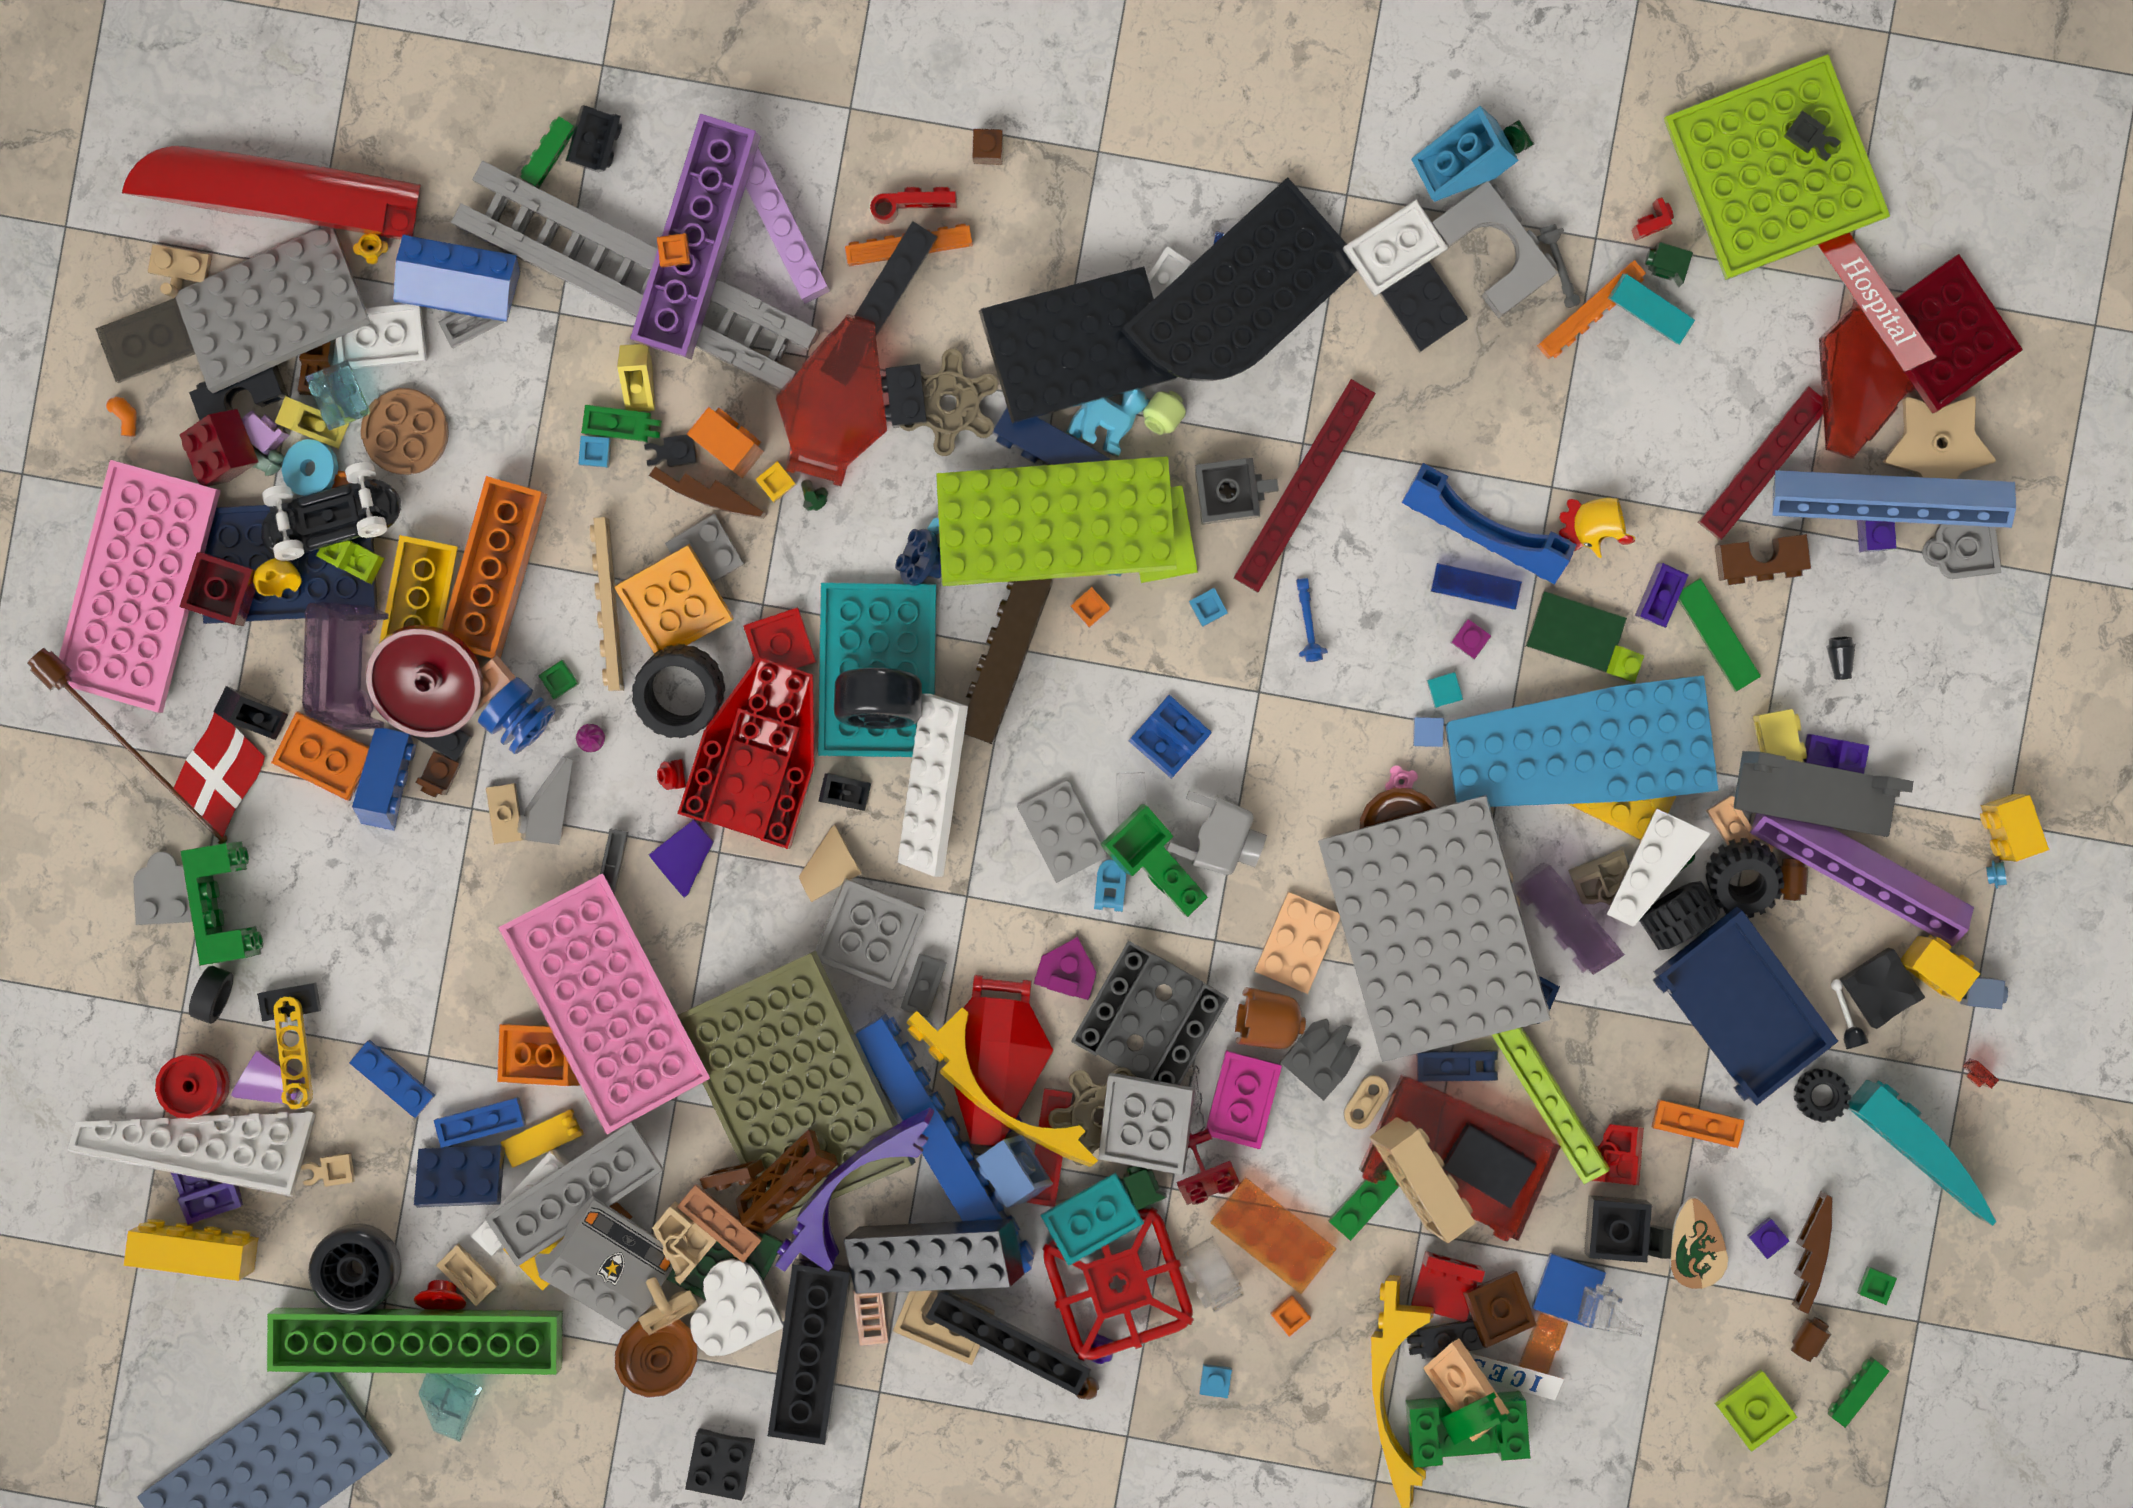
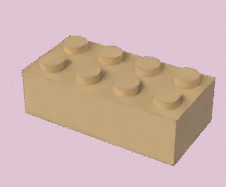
M1396 1117L1369 1137L1428 1231L1446 1243H1450L1476 1224L1471 1216L1473 1212L1472 1207L1465 1198H1460L1456 1192L1459 1186L1451 1175L1445 1174L1442 1169L1445 1164L1438 1153L1432 1152L1429 1148L1428 1143H1430V1139L1423 1129H1416L1410 1121L1406 1123Z

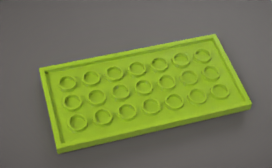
M1168 456L936 473L943 586L1177 570Z

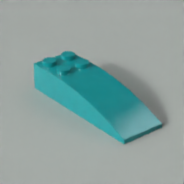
M1866 1080L1851 1097V1100L1847 1102L1849 1105L1848 1109L1974 1216L1993 1226L1997 1221L1982 1193L1950 1148L1919 1118L1922 1113L1909 1102L1906 1103L1902 1099L1898 1100L1899 1093L1888 1084H1883L1879 1080L1876 1083Z

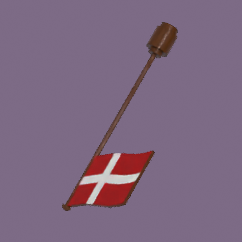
M42 648L27 662L31 667L30 671L50 691L54 688H57L59 691L65 688L219 840L218 844L227 842L228 838L225 832L234 812L258 778L265 760V755L232 723L227 722L214 712L206 732L187 757L173 787L68 684L72 680L69 676L72 670L53 651L48 652L45 648Z

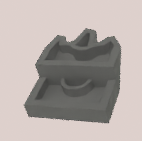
M1323 1019L1313 1022L1304 1031L1295 1045L1280 1060V1063L1324 1101L1346 1076L1361 1047L1355 1044L1349 1047L1345 1045V1040L1352 1027L1342 1024L1331 1033L1329 1031V1021Z

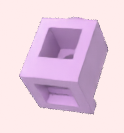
M250 411L242 419L251 443L263 454L269 455L271 450H277L289 437L286 431L279 428L275 430L278 425L266 414L261 417L254 411Z

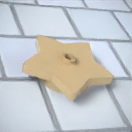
M1972 396L1947 405L1933 414L1925 402L1911 397L1904 398V433L1883 460V463L1914 472L1923 478L1958 479L1962 472L1996 462L1995 457L1975 433L1976 398ZM1939 438L1943 442V449L1937 446V440Z

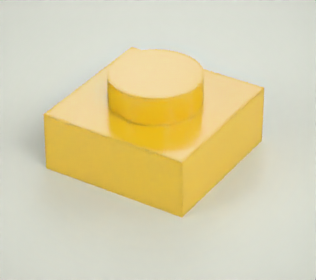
M778 461L755 479L774 503L797 485Z

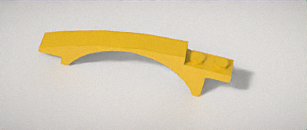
M963 1007L938 1031L918 1011L908 1019L906 1023L910 1026L907 1029L909 1033L918 1041L923 1039L930 1046L928 1049L929 1053L937 1061L941 1062L944 1060L947 1063L939 1073L979 1108L1019 1135L1067 1159L1088 1167L1093 1166L1098 1161L1078 1140L1086 1132L1080 1125L1057 1129L1032 1126L1010 1117L986 1097L978 1086L967 1060L965 1027L968 1012Z
M1389 1275L1385 1283L1380 1285V1300L1384 1301V1312L1380 1311L1378 1328L1383 1329V1331H1375L1371 1336L1372 1391L1379 1437L1395 1493L1401 1508H1412L1414 1485L1423 1486V1480H1426V1470L1423 1467L1414 1468L1410 1456L1394 1435L1386 1413L1384 1386L1387 1369L1395 1350L1410 1334L1431 1321V1318L1434 1316V1308L1400 1305L1401 1276Z

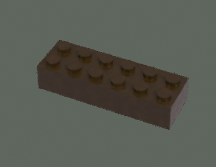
M1052 579L1011 581L1007 583L1006 588L1010 590L1007 601L1002 599L996 614L1000 618L997 628L991 627L986 641L990 645L988 654H981L976 668L981 673L977 683L971 682L966 698L971 700L967 710L965 735L994 744L1053 584Z

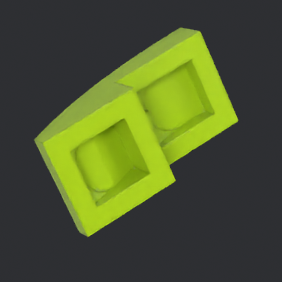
M350 540L320 548L316 555L337 568L345 570L370 584L373 583L385 559Z

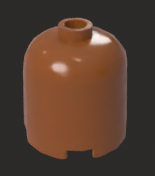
M1245 987L1242 994L1247 996L1244 1005H1238L1235 1032H1240V1037L1236 1038V1043L1272 1049H1287L1291 1047L1296 1041L1298 1034L1304 1033L1306 1018L1301 1017L1299 1003L1287 995Z

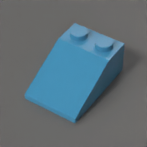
M1481 106L1473 110L1411 159L1434 202L1493 180L1519 161L1498 121Z

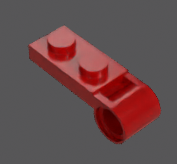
M906 187L904 192L876 195L871 201L870 209L877 222L890 224L897 218L898 208H957L956 191H950L949 187H934L933 192H922V188ZM883 202L892 205L891 212L885 216L879 215L876 212L878 205Z

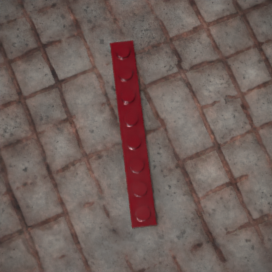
M1352 379L1349 381L1233 579L1257 593L1260 591L1374 398L1375 392Z

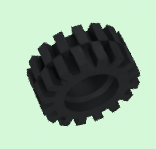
M1817 1068L1813 1069L1812 1072L1807 1071L1804 1073L1805 1077H1800L1798 1079V1082H1800L1798 1087L1795 1086L1794 1091H1796L1794 1101L1798 1103L1796 1106L1803 1112L1802 1114L1821 1123H1826V1121L1833 1122L1837 1116L1842 1117L1844 1115L1843 1110H1848L1849 1108L1847 1101L1851 1100V1095L1848 1094L1850 1088L1845 1084V1080L1837 1073L1827 1069L1821 1070ZM1821 1084L1828 1085L1833 1092V1098L1826 1106H1817L1812 1100V1091Z

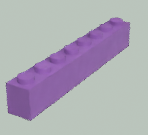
M1756 813L1750 831L1752 835L1929 934L1941 938L1949 945L1954 946L1969 930L1974 910L1973 906L1834 828Z

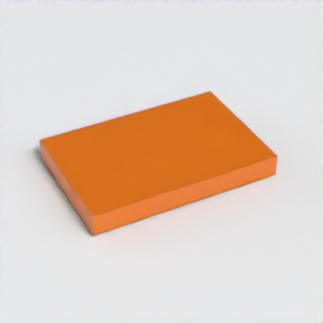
M296 711L271 763L350 801L359 784L370 746Z

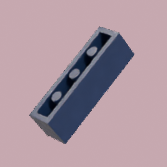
M1007 407L993 430V434L997 436L995 440L997 443L1007 449H1011L1012 445L1022 450L1020 456L1034 464L1037 460L1046 465L1110 461V458L1038 417L1012 423Z

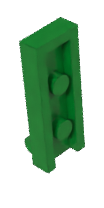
M1494 1392L1441 1418L1454 1445L1508 1419L1506 1413L1501 1415L1493 1400L1497 1397Z

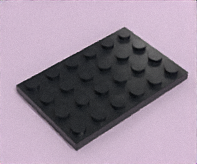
M1144 266L979 310L1012 423L1177 378L1151 363L1121 331L1130 320L1154 299Z

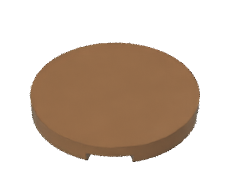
M397 388L374 399L365 411L361 422V439L371 460L382 469L399 475L417 474L433 466L442 456L448 442V422L442 408L430 396L415 389Z

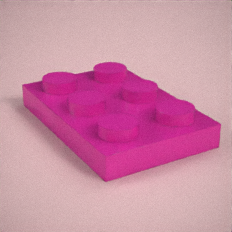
M1225 1051L1205 1128L1209 1129L1212 1137L1261 1149L1282 1068L1281 1064Z

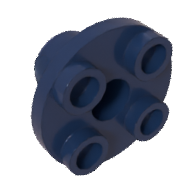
M913 529L909 533L908 543L903 554L898 556L895 568L900 571L901 579L904 583L916 586L922 583L928 576L937 579L942 577L940 547L934 532L927 529Z

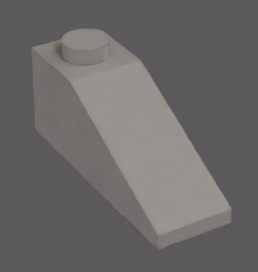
M561 758L526 807L524 816L520 815L517 831L521 833L522 839L560 845L573 759Z

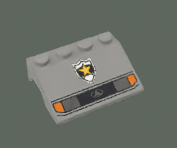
M593 1196L569 1220L565 1236L549 1254L538 1253L535 1257L541 1279L627 1331L647 1311L653 1301L646 1281L656 1277L661 1286L672 1268L670 1260L665 1258L662 1243L657 1240L655 1235Z

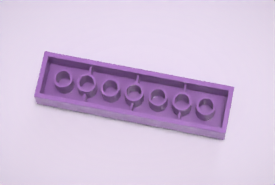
M700 113L662 236L687 234L691 264L662 268L660 267L659 252L657 250L632 330L631 340L692 360L761 138L755 130Z

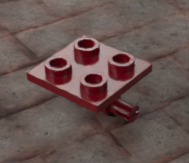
M1208 1128L1195 1134L1190 1132L1188 1149L1191 1148L1193 1150L1201 1172L1176 1182L1187 1205L1201 1204L1207 1201L1209 1196L1216 1193H1228L1236 1185L1240 1184L1231 1161L1205 1170L1196 1145L1213 1140Z

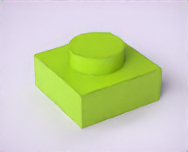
M1615 646L1606 673L1635 683L1644 655L1621 646Z

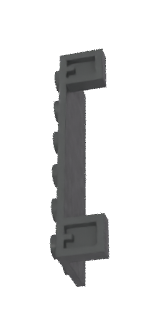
M1742 751L1733 807L1734 809L1888 837L1890 835L1895 797H1900V792L1912 793L1914 781L1890 776H1873L1786 759L1785 756L1764 752Z

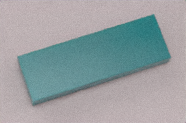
M1624 273L1608 297L1609 300L1678 345L1681 344L1695 322V319Z

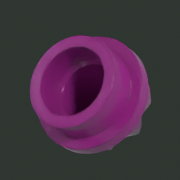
M586 724L577 731L576 742L581 750L596 752L604 745L605 734L598 725Z

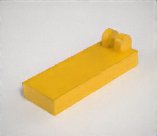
M571 1108L500 1143L505 1148V1154L512 1168L584 1135V1132L580 1128L574 1116V1111Z

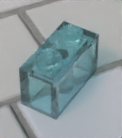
M348 360L305 376L310 392L317 402L322 419L326 423L328 430L346 425L371 414Z

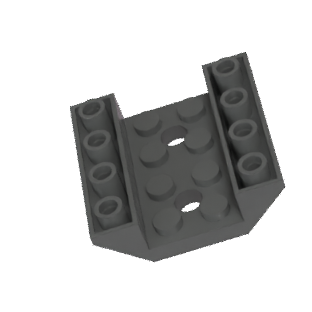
M1128 941L1071 1042L1095 1056L1103 1057L1118 1067L1129 1069L1132 1075L1138 1078L1180 1085L1229 997L1156 954ZM1162 984H1166L1172 989V996L1164 1001L1159 1000L1155 995L1157 987ZM1136 1034L1143 1038L1144 1045L1141 1049L1134 1051L1128 1047L1127 1040L1131 1035Z

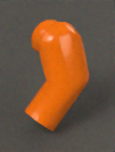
M114 397L109 399L106 408L121 420V436L136 437L137 412L135 408L124 398Z

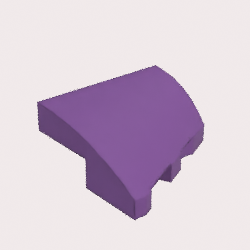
M256 1051L236 1083L231 1096L234 1098L285 1104L281 1099L283 1085L280 1063L262 1051ZM287 1065L290 1074L295 1076L300 1074ZM305 1079L289 1080V1084L305 1083ZM296 1088V1093L291 1094L292 1100H298L302 1094L298 1088Z

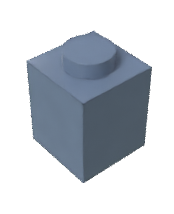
M1978 977L1961 999L1960 1004L2002 1010L2003 1003H2006L2008 998V988L2005 986L2004 980Z

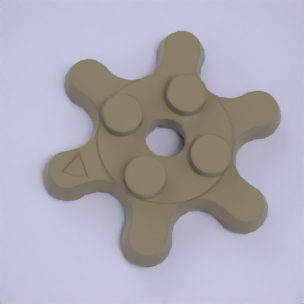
M954 348L948 349L943 353L942 366L939 372L928 375L921 371L927 423L900 426L905 431H913L920 426L931 428L935 435L933 447L940 456H948L954 451L955 437L960 431L969 430L977 437L987 438L992 435L994 430L992 420L981 413L979 405L984 397L996 392L998 380L994 375L988 373L976 379L966 377L962 372L963 356L960 351ZM946 395H952L957 400L956 407L951 411L943 410L940 406L941 399Z
M1119 1067L1113 1071L1116 1074L1133 1077L1131 1071L1125 1067ZM1076 1070L1069 1077V1085L1076 1095L1075 1102L1068 1108L1052 1110L1048 1121L1054 1129L1080 1125L1086 1132L1078 1140L1093 1154L1095 1150L1100 1148L1102 1123L1094 1121V1113L1097 1108L1100 1109L1105 1106L1107 1083L1096 1085L1091 1081L1086 1071ZM1073 1161L1076 1165H1083L1081 1163Z

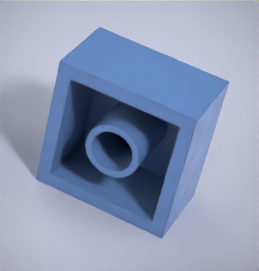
M1021 1135L1002 1140L976 1158L980 1164V1173L986 1180H990L995 1188L994 1194L997 1200L1007 1208L1026 1203L1053 1184L1030 1146Z

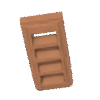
M853 1290L860 1346L889 1343L884 1293L855 1294V1290ZM877 1297V1302L862 1303V1298ZM878 1308L879 1313L863 1314V1309ZM880 1319V1324L864 1325V1320ZM881 1330V1335L865 1337V1331Z

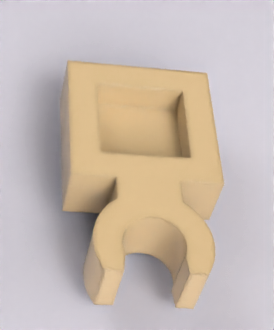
M351 1153L320 1158L321 1166L313 1162L301 1166V1170L310 1169L314 1174L312 1179L303 1181V1184L307 1186L317 1183L320 1179H323L324 1187L355 1182Z

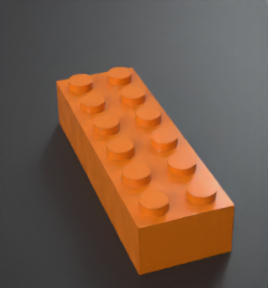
M488 476L485 477L442 629L462 640L474 654L491 659L498 655L501 659L548 494Z

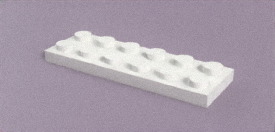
M922 694V712L917 722L897 863L933 877H943L968 706L933 694Z

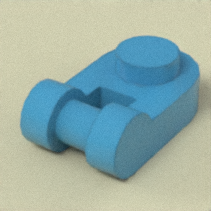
M1113 859L1106 860L1099 866L1095 893V910H1103L1104 907L1114 908L1116 912H1123L1126 873ZM1105 888L1116 889V896H1104Z

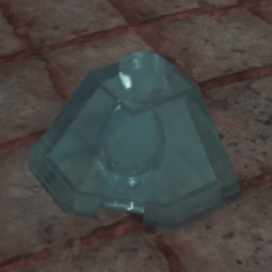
M426 1373L418 1395L433 1431L461 1442L483 1388L451 1374Z

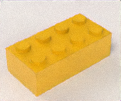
M148 1219L147 1222L140 1223L137 1227L128 1231L123 1266L239 1281L255 1270L259 1237H252L250 1232L234 1230L230 1234L222 1233V1228L208 1226L204 1227V1230L193 1229V1224L176 1223L175 1226L165 1225L164 1220Z

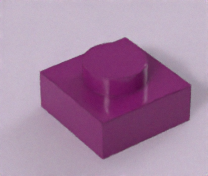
M1467 619L1450 643L1474 660L1491 638V635Z

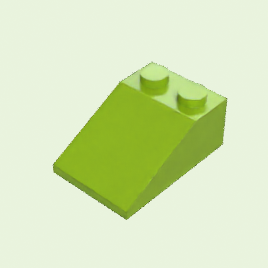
M1182 485L1171 487L1177 570L1139 572L1141 583L1198 573Z

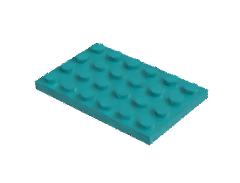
M821 583L818 756L913 757L917 723L898 729H866L843 724L837 720L834 714V686L837 676L847 670L891 668L915 674L922 683V694L935 695L936 584L911 586L909 584Z

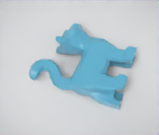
M1138 389L1123 393L1121 405L1114 403L1108 398L1082 404L1081 408L1073 416L1066 433L1076 438H1080L1082 435V439L1094 444L1097 440L1096 428L1101 426L1107 429L1103 450L1114 456H1119L1121 453L1120 440L1132 428L1136 415L1144 410L1150 400L1146 397L1145 392Z

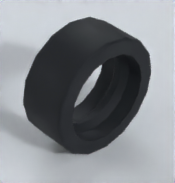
M208 966L203 971L190 999L188 1012L190 1017L209 1024L214 1023L219 1018L231 993L233 985V974L215 966Z

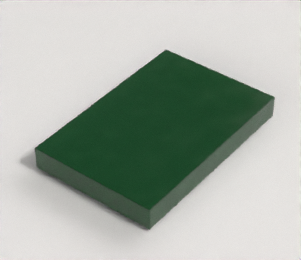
M1544 591L1525 647L1606 673L1615 646L1619 644L1627 618Z

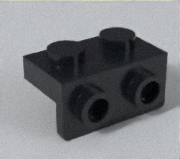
M582 105L565 161L595 172H603L606 168H609L614 158V152L611 151L614 140L619 138L622 124L619 123L621 116L608 114Z
M920 364L885 368L886 376H881L883 393H888L889 404L884 405L886 422H892L893 428L927 423Z

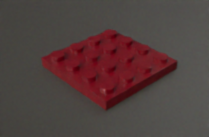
M1960 254L1949 259L1895 298L1936 356V358L1904 371L1932 414L1941 410L2023 350Z

